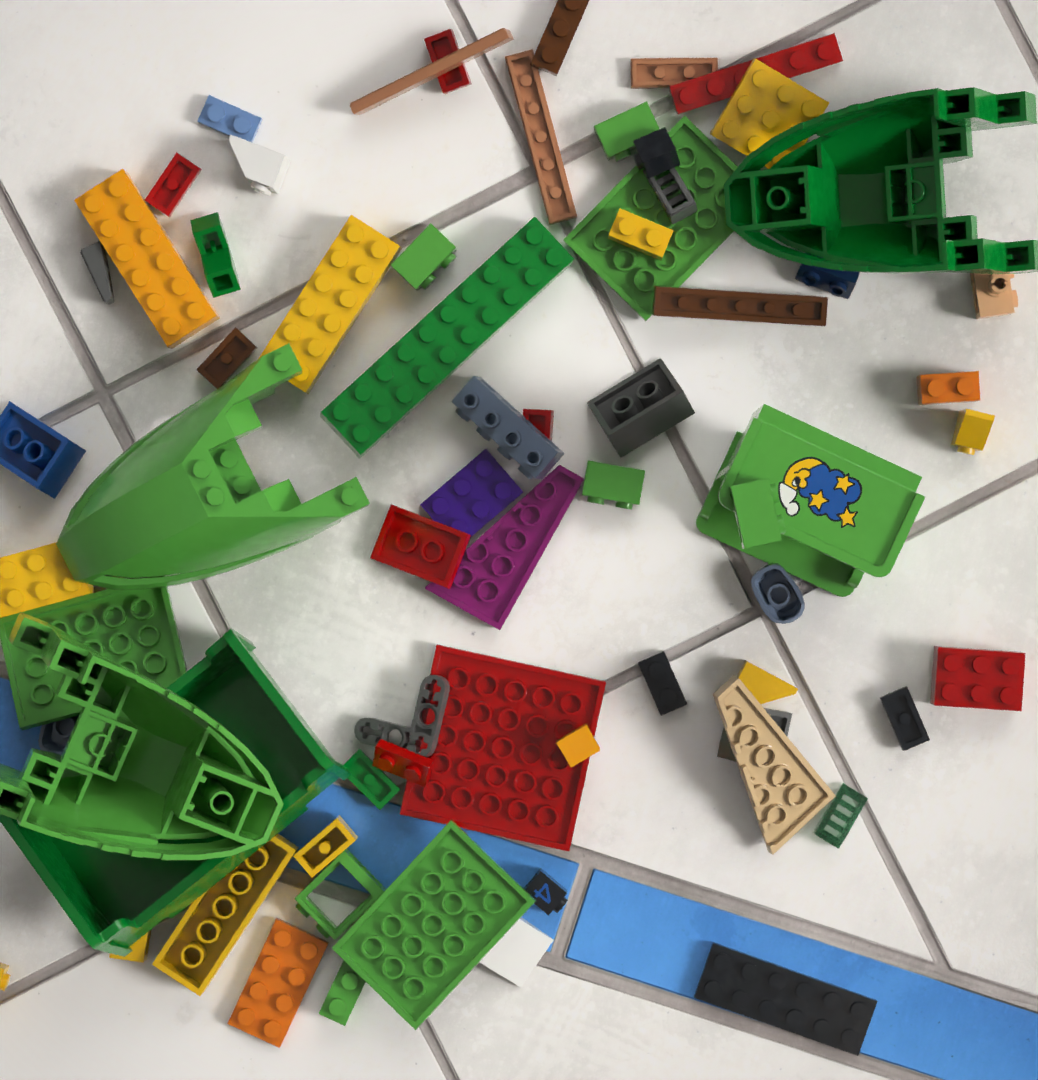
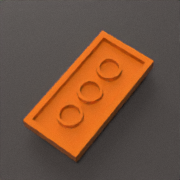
M276 918L227 1024L280 1048L329 942Z

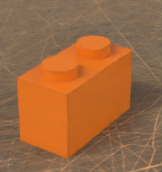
M979 371L925 374L916 377L918 405L980 401Z

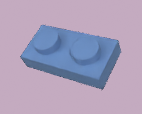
M209 95L197 122L230 136L231 134L253 143L263 119Z

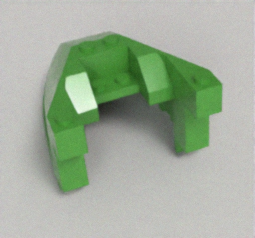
M289 343L254 361L217 390L154 428L117 457L90 484L71 509L56 543L74 581L111 590H142L176 586L207 579L289 549L340 523L343 518L369 506L370 502L357 477L301 504L289 479L261 491L236 441L262 428V424L252 404L275 394L276 386L302 374V368Z
M23 612L19 613L8 638L11 644L41 656L48 668L62 673L63 676L55 694L60 698L83 707L62 755L31 748L22 771L0 763V814L17 820L18 824L22 827L79 845L99 848L107 852H117L140 858L205 860L229 857L268 841L284 803L269 772L238 738L199 707L171 690L108 659L50 623ZM217 835L227 837L208 843L165 844L158 843L157 840L204 839Z

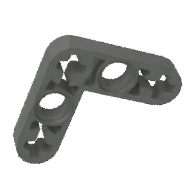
M430 675L422 681L411 727L376 718H362L354 727L356 738L364 744L376 746L380 739L389 742L390 732L397 729L402 735V740L397 746L405 749L407 747L408 750L424 757L431 756L436 749L450 691L449 682L441 675ZM437 680V686L441 687V691L435 692L433 697V690L429 689L430 684H435ZM433 697V701L439 702L438 705L431 703H425L426 699L432 700ZM427 708H431L435 713V720L429 725L425 724L422 720V713ZM370 725L371 729L382 731L381 736L368 735L367 737V733L363 732L364 726ZM424 737V742L428 744V747L420 752L419 746L408 743L410 739L422 740Z

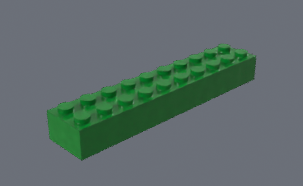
M533 217L323 409L320 417L360 459L571 266L574 258L540 221Z

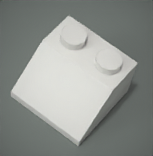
M230 134L229 142L246 179L251 183V187L254 188L253 190L270 196L271 192L279 194L290 164L287 156Z

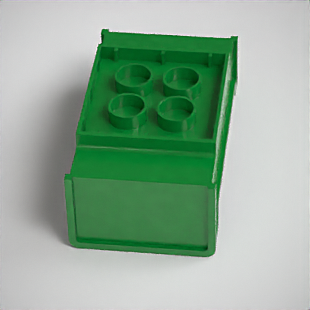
M230 628L206 650L205 658L178 678L167 689L196 705L222 724L252 752L269 772L284 803L269 836V841L307 811L308 807L306 805L337 779L345 780L352 774L347 767L334 760L252 652L256 648L253 643ZM0 814V822L86 942L95 950L123 957L133 951L130 948L133 943L167 917L174 918L264 845H258L233 856L205 860L140 858L117 852H107L99 848L79 845L22 827L18 824L17 820ZM217 835L204 839L157 840L158 843L189 844L208 843L227 837Z

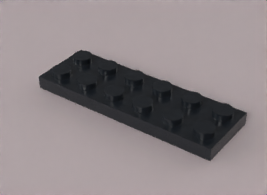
M715 942L712 943L694 994L696 999L857 1056L859 1055L877 1004L876 999Z

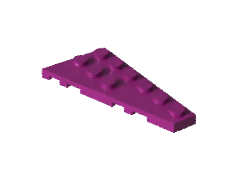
M558 465L465 550L451 589L430 582L425 589L501 630L584 478Z

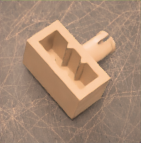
M970 273L976 319L1015 313L1014 307H1018V296L1016 290L1011 289L1010 279L1014 278V274Z

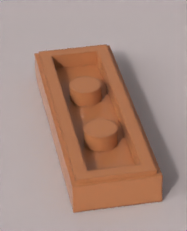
M718 58L631 59V89H668L669 86L718 71Z

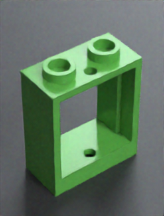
M345 849L295 897V900L298 902L295 906L306 918L311 916L318 923L316 928L325 938L328 939L331 936L336 940L383 894L386 888L348 849ZM342 864L370 895L336 926L314 904L308 895L337 866Z

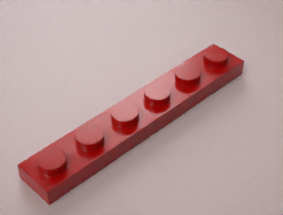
M835 33L756 58L787 78L843 61ZM752 60L669 86L676 113L680 114L730 98Z

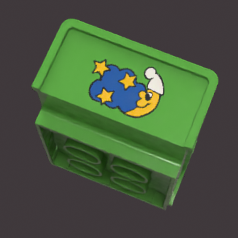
M763 404L752 414L743 433L736 432L697 516L696 526L701 533L767 564L778 563L787 573L836 596L846 597L858 587L864 573L874 577H884L891 572L925 499V496L915 493L922 477ZM768 478L770 484H776L779 502L774 503L776 515L783 516L786 533L781 534L782 541L742 549L729 487Z

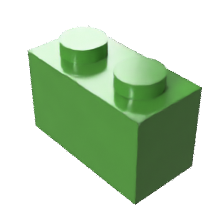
M647 101L594 126V131L608 161L615 159L616 162L632 155L630 151L635 149L634 140L659 130V126Z
M430 223L391 264V267L416 291L421 287L426 290L437 278L433 274L441 266L446 269L456 259L457 256L453 253L457 249Z
M588 461L582 495L588 496L587 502L604 505V500L606 499L616 501L615 507L632 510L633 504H640L645 470Z
M766 478L730 486L729 489L742 549L782 541L781 534L786 533L783 516L776 515L774 503L779 502L776 484H770L769 479Z
M344 960L319 1012L320 1015L343 1026L346 1025L365 984V981Z

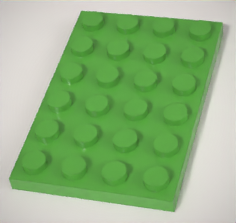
M685 115L668 134L676 148L680 165L676 166L675 169L695 200L697 211L683 220L672 224L643 173L644 168L638 170L637 166H635L563 240L645 321L652 316L654 286L679 288L734 232L726 225L724 183L737 169V166ZM667 170L655 176V180L657 181L668 175L669 171ZM673 180L660 188L661 190H664L665 188L675 184V182ZM680 191L667 197V200L669 201L670 199L680 195ZM619 208L674 230L662 260L608 239Z
M168 587L142 590L106 589L23 612L50 623L108 659L145 676L165 688L169 687L187 672ZM19 613L0 618V639L20 729L23 731L78 716L83 706L60 698L55 694L63 674L48 668L41 656L14 646L8 638Z
M451 820L332 949L406 1022L417 1030L531 908L536 900Z

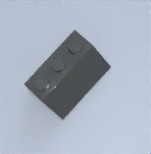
M661 358L587 402L620 458L695 414L684 391Z

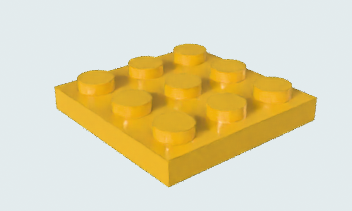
M754 58L715 123L710 135L748 156L778 134L799 123L820 116L826 110L829 102ZM808 138L778 154L764 167L770 169L782 157L804 145Z

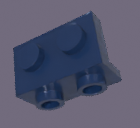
M800 264L795 279L807 286H813L827 291L834 296L849 299L860 272L840 271Z

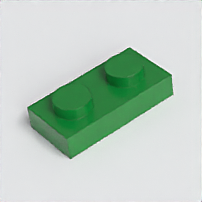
M359 749L344 764L352 774L348 779L381 810L400 791V788L381 769L372 766L373 761Z

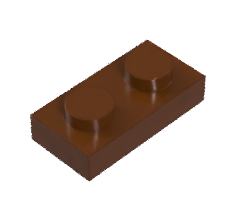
M235 327L196 370L218 389L224 385L258 347Z

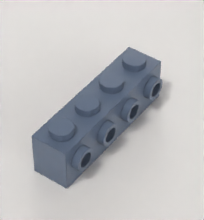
M473 376L451 401L458 407L455 412L467 422L471 419L478 426L476 431L487 441L493 439L499 445L497 448L499 453L508 460L512 458L520 464L518 470L530 480L533 477L535 479H543L565 454L481 377Z

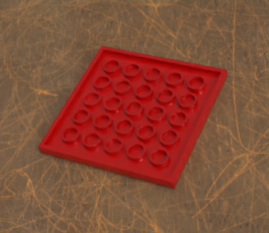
M437 644L430 675H441L447 679L450 685L449 696L436 749L431 756L427 757L433 760L430 780L425 787L407 780L400 815L446 825L453 820L460 828L570 851L590 757L570 767L556 740L585 723L588 725L593 737H595L606 681ZM437 680L435 684H430L429 689L433 690L434 697L435 692L441 691V687L437 686ZM432 697V700L426 699L425 703L438 705L439 701H433ZM431 708L425 709L422 713V720L425 724H432L435 720V713ZM424 737L422 740L415 741V745L420 747V752L422 749H427L428 744L424 742Z

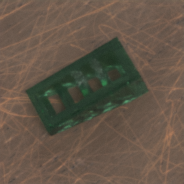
M842 783L813 833L839 849L868 798ZM844 794L858 802L855 807L841 799ZM838 804L852 812L849 817L836 809ZM832 814L845 821L843 827L830 819ZM826 825L839 831L837 837L824 829Z

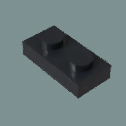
M664 651L638 662L661 716L687 705Z
M907 686L879 697L902 751L930 740Z

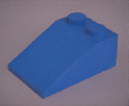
M9 401L0 415V464L55 499L86 450Z

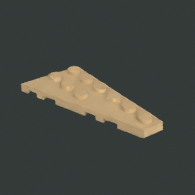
M733 675L713 694L767 850L773 855L836 795L736 675Z

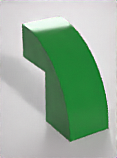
M216 212L190 220L192 232L201 254L204 275L213 298L241 290L234 260L219 213Z

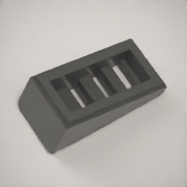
M675 167L669 169V174L657 181L654 178L655 176L648 179L643 170L646 179L672 224L683 220L697 211L696 202ZM674 180L675 184L661 190L660 187ZM680 191V195L670 199L669 201L667 200V197Z
M98 241L81 249L80 253L103 302L112 304L114 303V294L107 253L102 243Z

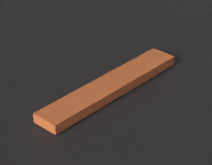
M501 28L351 102V110L353 114L361 115L514 40L510 30Z
M533 49L505 56L548 222L549 225L575 219L577 214L538 68L530 65L534 56Z

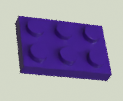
M484 449L420 505L434 521L468 533L472 537L518 498L523 491L491 453Z

